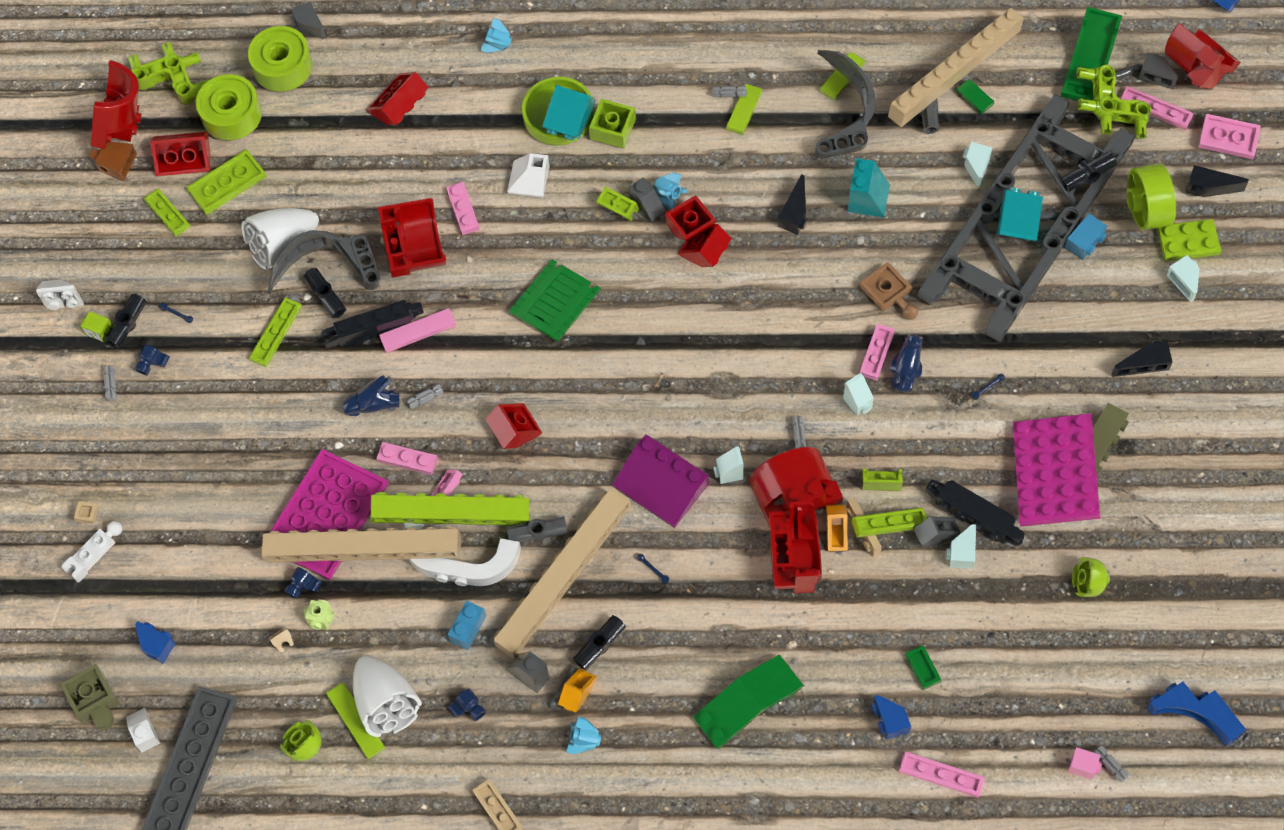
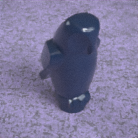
M908 334L900 352L892 360L890 370L894 373L892 385L897 391L909 392L913 387L915 378L921 377L922 363L920 362V355L923 345L922 337Z
M382 375L362 386L357 392L344 400L342 404L344 414L358 416L360 413H372L387 408L390 410L399 408V392L385 389L391 383L392 378Z

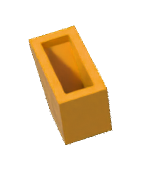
M846 505L826 506L828 551H848Z
M579 668L564 684L558 705L576 713L584 704L597 676Z

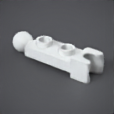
M117 521L110 522L106 532L99 529L73 557L70 556L63 563L62 569L67 574L75 570L72 573V577L76 582H80L88 574L87 571L115 544L111 537L121 534V523Z

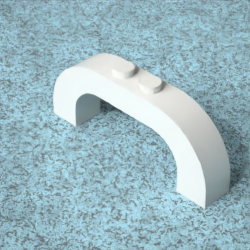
M404 523L403 530L406 528L425 530L424 524ZM500 538L495 556L483 564H471L444 558L408 560L418 572L427 577L435 578L439 582L446 583L451 581L459 586H486L499 582L511 573L518 562L521 546L520 542Z

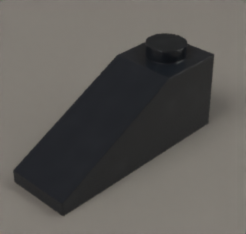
M1194 165L1186 193L1197 197H1210L1244 192L1249 179Z
M802 174L778 217L779 228L797 235L801 229L804 230L808 221L806 219L805 175Z
M1154 341L1116 364L1112 377L1170 370L1173 361L1168 342Z

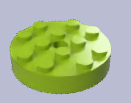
M567 77L544 79L532 86L523 99L522 114L525 127L531 136L542 143L557 146L567 145L579 140L574 138V141L563 138L564 134L557 133V136L547 133V129L542 127L556 85L591 96L589 90L582 83ZM594 107L581 138L589 131V126L594 117Z

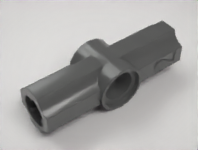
M936 99L919 113L922 119L923 132L927 134H934L939 131L938 100Z
M565 516L547 520L533 519L529 523L507 527L509 540L520 543L532 540L541 542L548 537L568 534ZM535 528L542 529L539 533L533 532Z

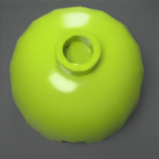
M1079 558V565H1074L1072 573L1073 588L1077 587L1079 592H1075L1076 595L1080 597L1100 595L1110 581L1105 565L1095 558Z
M308 719L304 723L299 721L292 725L283 736L285 740L283 745L280 744L281 751L295 761H306L315 757L321 747V733L316 725Z

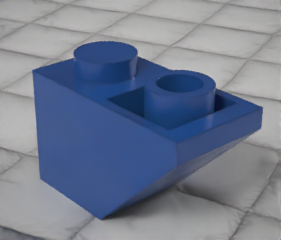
M137 621L135 626L142 651L147 657L164 664L176 644L171 638L172 635L165 630H161V632L155 630V627L148 622L143 624Z
M880 695L874 696L871 707L874 715L879 717L878 727L881 734H885L886 739H891L910 733L911 724L905 708Z

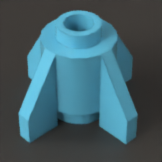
M493 18L485 38L487 42L483 43L481 51L490 53L503 51L505 47L509 48L512 38L509 37L510 33L501 20Z
M676 172L658 178L653 185L658 197L668 209L675 208L676 201L672 199H677L681 193L688 192V189L678 185L681 174Z
M579 716L576 723L571 722L570 742L568 743L566 753L577 754L594 750L596 746L599 747L601 735L595 726L586 718Z

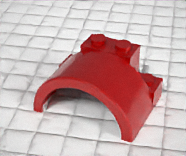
M1181 23L1176 25L1165 46V54L1188 73V76L1192 79L1190 82L1197 88L1201 87L1204 90L1206 88L1213 89L1226 72L1232 74L1241 63L1204 31L1198 29L1193 34Z
M110 60L108 63V84L105 94L107 96L104 98V102L95 101L93 107L91 146L102 149L106 148L107 142L111 143L112 138L131 142L133 135L136 136L138 125L136 124H140L142 113H139L140 105H137L139 93L138 79L128 67L113 60Z
M433 198L378 207L383 243L392 278L410 275V272L446 265L445 254L443 255L438 234Z
M799 447L782 452L759 465L749 477V483L769 528V512L789 511V502L812 501L815 510L822 507L826 509V506L843 503V495L836 480L833 481L820 451L814 447ZM782 497L783 504L776 505L775 502Z

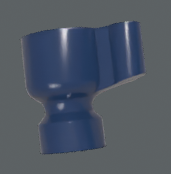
M144 345L139 354L140 362L136 364L134 370L148 376L151 365L165 367L170 356L161 353L150 345Z
M297 567L291 575V584L287 585L284 592L294 599H298L301 595V589L316 592L322 581L306 570Z
M470 688L460 693L455 702L448 708L455 718L469 712L474 722L481 719L487 712L482 705H478L479 699Z

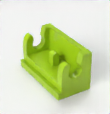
M606 186L596 201L599 205L630 221L633 220V213H638L639 211L637 202Z
M863 468L862 490L901 491L903 470L898 469V472L867 471V468Z

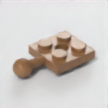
M889 262L859 283L860 288L883 312L897 303L902 308L906 319L913 320L917 317L918 309L913 305H908L902 299L912 291L913 287ZM886 283L889 284L891 288L888 290H884L881 288V285Z

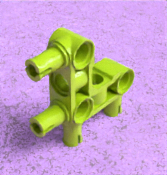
M166 42L168 48H166L165 44L161 45L165 57L141 65L139 56L136 54L133 55L134 61L131 56L127 58L132 69L131 71L138 79L140 90L154 87L156 84L166 80H171L179 101L184 105L193 103L201 87L209 81L207 79L199 83H191L186 69L194 64L201 63L198 52L184 57L175 54L170 42Z
M1103 65L1101 68L1096 67L1094 69L1078 67L1077 78L1092 80L1093 100L1080 98L1078 110L1093 112L1099 118L1101 134H1111L1113 132L1112 121L1134 124L1135 138L1139 139L1140 135V139H1145L1147 137L1146 124L1149 121L1151 106L1145 101L1123 100L1115 95L1116 75L1112 66Z

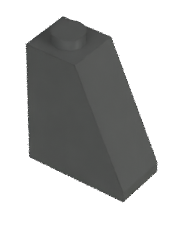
M531 651L518 654L506 668V671L536 693L541 690L550 678L546 662Z

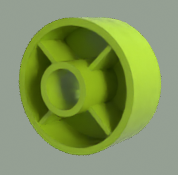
M287 26L267 28L254 37L248 48V59L257 82L268 90L277 92L293 90L302 85L311 74L313 61L307 41L294 28Z
M224 74L210 79L201 87L196 97V108L206 131L217 139L227 141L241 139L256 129L262 117L261 104L254 86L246 78L239 75Z
M1162 163L1131 168L1128 174L1127 203L1137 226L1142 231L1170 226L1175 221L1176 199L1170 174Z

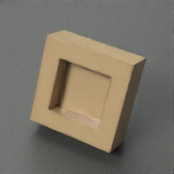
M78 501L74 515L75 522L95 524L99 505L97 503Z
M286 627L268 637L273 646L280 652L284 651L282 643L285 641L290 646H293L291 634Z

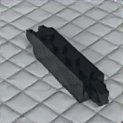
M402 300L334 322V326L321 331V337L324 338L337 335L325 340L324 346L328 348L340 345L346 348L380 337V334L411 323L416 318L415 316L424 313L421 302L411 304Z
M931 480L927 485L925 491L936 499L935 504L942 511L950 512L961 522L976 525V531L986 533L995 542L1004 544L1006 540L1016 546L1023 543L1025 533L1020 528L1014 526L1015 518L1010 513L953 480L947 481L946 484Z

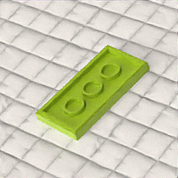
M246 149L187 186L186 189L204 213L208 215L266 178L267 174Z

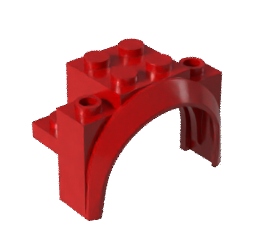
M812 501L789 502V511L769 512L774 588H794V594L814 593L815 584L822 578L820 541L814 503Z

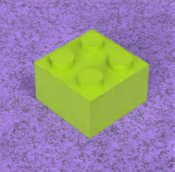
M601 98L589 126L590 139L624 149L636 121L635 108Z

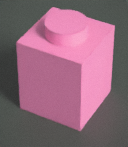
M1076 747L1068 772L1092 780L1094 775H1099L1101 770L1100 755Z

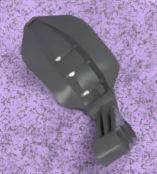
M818 50L817 54L828 61L856 88L863 102L864 113L862 117L837 134L820 139L816 144L815 153L819 158L825 159L861 151L866 147L868 141L866 126L876 109V97L872 83L863 70L848 56L838 51ZM860 137L864 143L858 144L854 139ZM843 141L846 147H838L837 142ZM825 145L828 147V151L822 152L819 147Z
M309 230L292 240L279 255L272 269L268 294H271L274 286L296 261L323 247H336L359 273L363 285L369 290L378 288L380 273L365 236L356 235L343 239L328 231ZM361 243L364 247L359 249L355 245ZM368 260L370 264L363 265L361 261ZM372 276L376 278V281L369 282L367 278Z

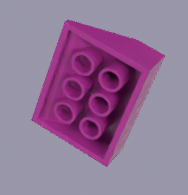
M645 434L633 449L613 482L612 487L675 528L709 485V475Z

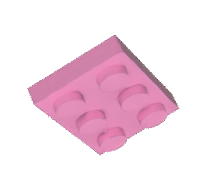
M1206 114L1198 148L1253 160L1261 126Z

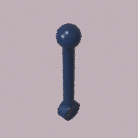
M166 303L160 305L162 311L167 310L185 319L188 323L193 322L192 316H186L168 307Z
M999 374L995 380L980 391L973 392L972 398L974 400L979 399L983 392L997 382L1003 381L1005 376Z
M638 554V561H642L661 578L662 583L666 584L669 582L667 575L659 572L645 559L643 554Z

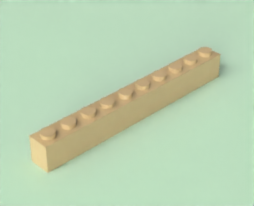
M1012 8L1008 9L891 103L888 117L900 127L904 126L1018 34L1024 17Z
M610 488L608 492L605 491L601 495L599 504L591 508L588 518L585 522L582 521L578 525L575 535L567 539L565 548L562 552L559 551L555 555L552 565L544 569L541 574L542 578L538 583L535 582L531 586L529 595L520 600L515 613H511L506 619L505 626L497 630L493 640L495 647L513 659L521 652L631 508L630 499L613 488Z
M426 527L425 530H417L416 528H406L405 530L387 528L386 531H378L377 529H367L366 531L348 529L347 532H339L338 530H328L327 532L310 530L307 533L299 531H289V533L271 531L268 534H263L261 556L266 563L461 558V534L455 527H445L444 529Z

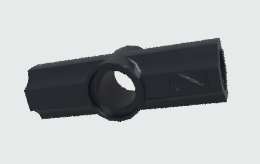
M1106 152L1092 161L1089 159L1083 160L1079 163L1076 170L1060 178L1061 183L1067 192L1086 182L1088 184L1095 183L1102 173L1117 166V161L1111 152Z
M317 267L307 270L303 277L318 297L319 302L324 305L333 319L343 316L346 308L333 291L331 284L325 280Z
M131 294L124 308L116 313V321L104 341L111 347L120 348L128 333L135 329V321L147 301L140 295Z
M612 615L598 631L591 635L590 640L573 657V661L586 671L601 654L607 652L609 645L626 628V625L617 616ZM597 640L604 641V644L601 646H597L594 643Z

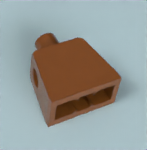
M107 142L105 149L101 148V150L92 148L90 151V159L95 160V164L100 172L123 182L137 155L133 144Z

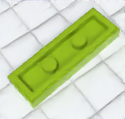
M852 52L847 55L860 68L864 66L865 60ZM835 70L820 88V92L836 100L850 81L839 71Z
M745 84L747 94L745 97L739 98L726 126V130L744 135L763 92V89L749 84Z
M159 188L144 198L148 206L175 237L191 227Z

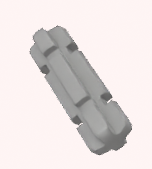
M714 86L712 94L713 97H721V95L722 97H737V95L745 97L747 89L745 86H738V88L736 86H722V88Z
M112 365L104 366L105 398L107 401H115L117 399L115 392V369Z
M437 384L432 386L433 389L428 388L416 394V397L408 398L407 403L409 407L413 409L419 403L422 405L434 399V396L442 395V387Z
M794 416L792 424L795 447H806L802 416Z
M1103 746L1098 747L1094 753L1100 755L1103 765L1112 774L1116 775L1115 778L1119 782L1125 781L1129 776L1126 770L1121 769L1122 766L1111 754H1107L1108 751Z

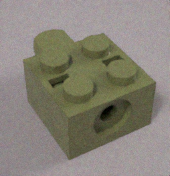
M97 664L60 683L75 715L83 724L92 720L94 725L100 730H108L113 726L114 717L110 709L120 703L103 671Z

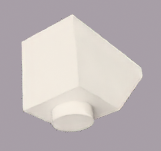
M145 708L126 717L130 734L136 747L141 752L160 744Z

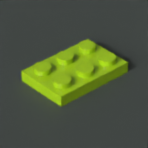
M1213 219L1177 223L1157 228L1165 262L1180 260L1186 255L1191 259L1216 256L1222 252Z

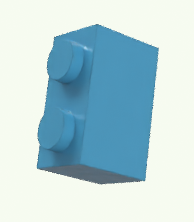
M1089 213L1067 238L1065 248L1083 260L1087 255L1090 256L1095 251L1098 242L1102 243L1107 236V225Z
M466 600L448 633L451 643L469 650L486 618L484 608Z

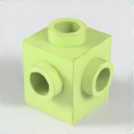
M311 600L310 605L305 608L304 617L311 628L328 631L330 624L334 620V611L329 602L325 600Z

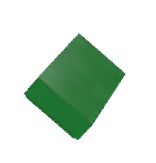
M970 79L956 89V93L980 115L994 105V100Z
M923 645L905 653V657L923 690L941 683L942 680Z

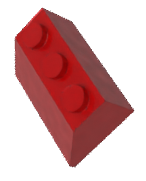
M416 72L399 73L366 111L386 125H397L403 120V115L414 108V103L426 95L425 91L429 87Z
M207 131L154 136L151 139L150 144L156 176L210 171V145Z

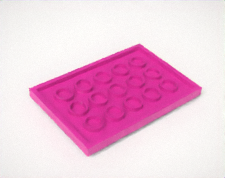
M1082 414L1013 422L1020 527L1101 519L1092 415Z
M322 449L271 531H279L281 533H289V531L307 533L310 530H317L319 532H327L328 530L347 532L348 529L361 531L371 515V495H375L377 492H385L389 481ZM342 561L293 563L330 581Z

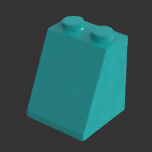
M556 85L542 127L547 129V133L556 136L557 133L564 134L563 138L574 141V138L580 139L596 99Z
M856 158L850 187L848 212L884 218L890 184L875 161Z
M1010 187L1009 190H1004L996 234L1037 241L1043 196H1039V192L1029 190L1027 194L1020 193L1021 189Z

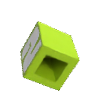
M89 311L87 316L82 319L80 327L85 335L105 342L104 339L113 325L108 318Z

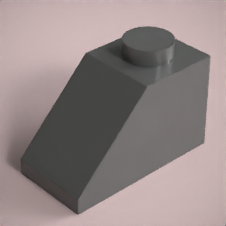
M311 2L291 9L293 14L290 17L294 27L298 26L301 33L322 39L326 38L324 28Z
M1147 52L1139 80L1174 90L1178 76L1166 58Z
M644 177L629 187L630 199L637 202L639 209L652 223L666 213V209L655 189Z
M929 517L914 528L917 540L921 543V546H935L954 539L961 534L953 517Z

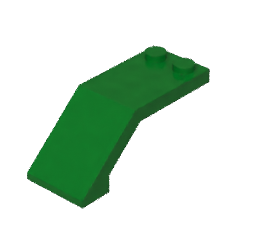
M1087 7L1060 97L1079 101L1080 98L1093 100L1092 80L1078 79L1076 75L1078 67L1094 69L1108 65L1122 15Z
M779 654L738 677L695 714L693 718L715 747L720 749L762 712L786 698L790 699L805 685Z

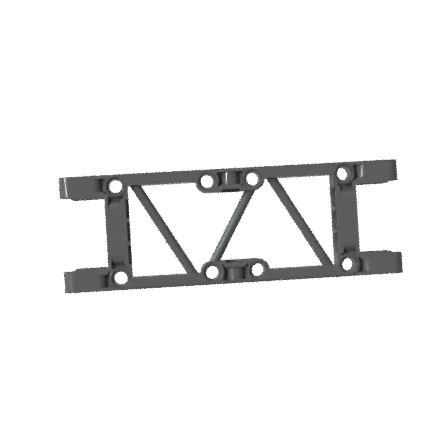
M1056 94L1048 102L924 282L917 295L918 298L933 305L936 301H939L949 284L953 282L997 306L998 308L990 318L989 325L984 334L998 342H1001L1065 246L1067 238L1077 228L1136 137V135L1120 128L1119 131L1114 133L1103 150L1064 130L1058 125L1064 118L1070 101ZM1040 145L1059 152L1058 154L1061 156L1062 154L1074 160L1076 164L1086 159L1092 161L1106 152H1111L1117 161V166L1102 173L1100 178L1090 185L1080 202H1078L1071 191L1067 192L1064 189L1060 180L1061 175ZM1033 147L1072 206L1064 208L1061 213L1041 212L1040 219L1056 221L1044 237L1041 247L1042 259L1023 285L984 224H989L995 218H999L1004 190H1009L1010 187L1014 188V174ZM977 228L1017 289L958 258V255Z

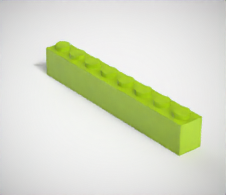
M377 492L375 495H371L370 523L519 525L529 523V498H524L523 495H514L513 498L504 495L485 497L483 494H476L474 497H466L465 494L446 496V494L438 493L434 496H427L425 493H416L415 496L406 493L387 495L385 492Z

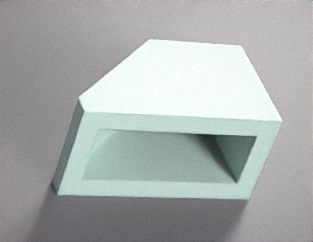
M971 141L970 147H966L963 158H965L964 166L975 185L980 187L991 158L992 147Z
M1186 255L1169 267L1166 276L1192 302L1197 294L1200 268L1193 259L1191 260Z
M861 373L845 383L843 398L857 416L861 413L869 412L872 409L874 399Z
M739 447L731 449L716 459V466L713 467L715 478H719L720 484L743 480V461Z
M972 524L951 542L950 549H946V560H949V567L974 568L976 525Z

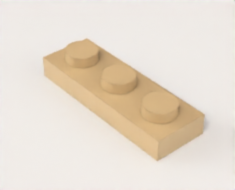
M855 497L847 500L846 510L849 519L864 516ZM876 535L863 537V544L867 552H871L873 557L881 554L882 546Z
M490 779L472 790L498 830H524Z

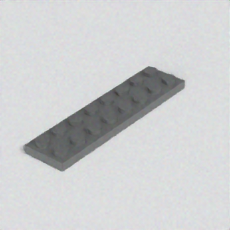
M198 687L142 830H187L238 700L237 697Z

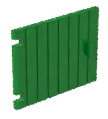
M552 259L509 310V313L559 342L601 288L597 285L593 289L590 288L591 282L563 265L556 268L557 261Z

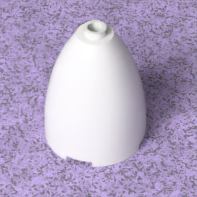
M299 208L268 210L249 216L245 221H242V234L245 243H249L250 249L254 253L252 255L253 259L261 268L267 270L274 267L279 255L292 240L309 230H316L319 218L315 212Z
M362 656L358 659L353 673V693L359 717L367 733L380 737L381 734L391 731L395 734L408 727L418 717L417 711L419 706L422 705L413 687L396 669L382 660L372 656Z

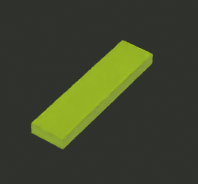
M286 297L283 299L251 353L250 361L263 367L268 366L301 310V303Z
M923 508L857 516L853 517L851 522L858 538L914 530L927 517Z
M344 682L326 693L368 760L386 749L379 737L367 733L359 717L355 700Z

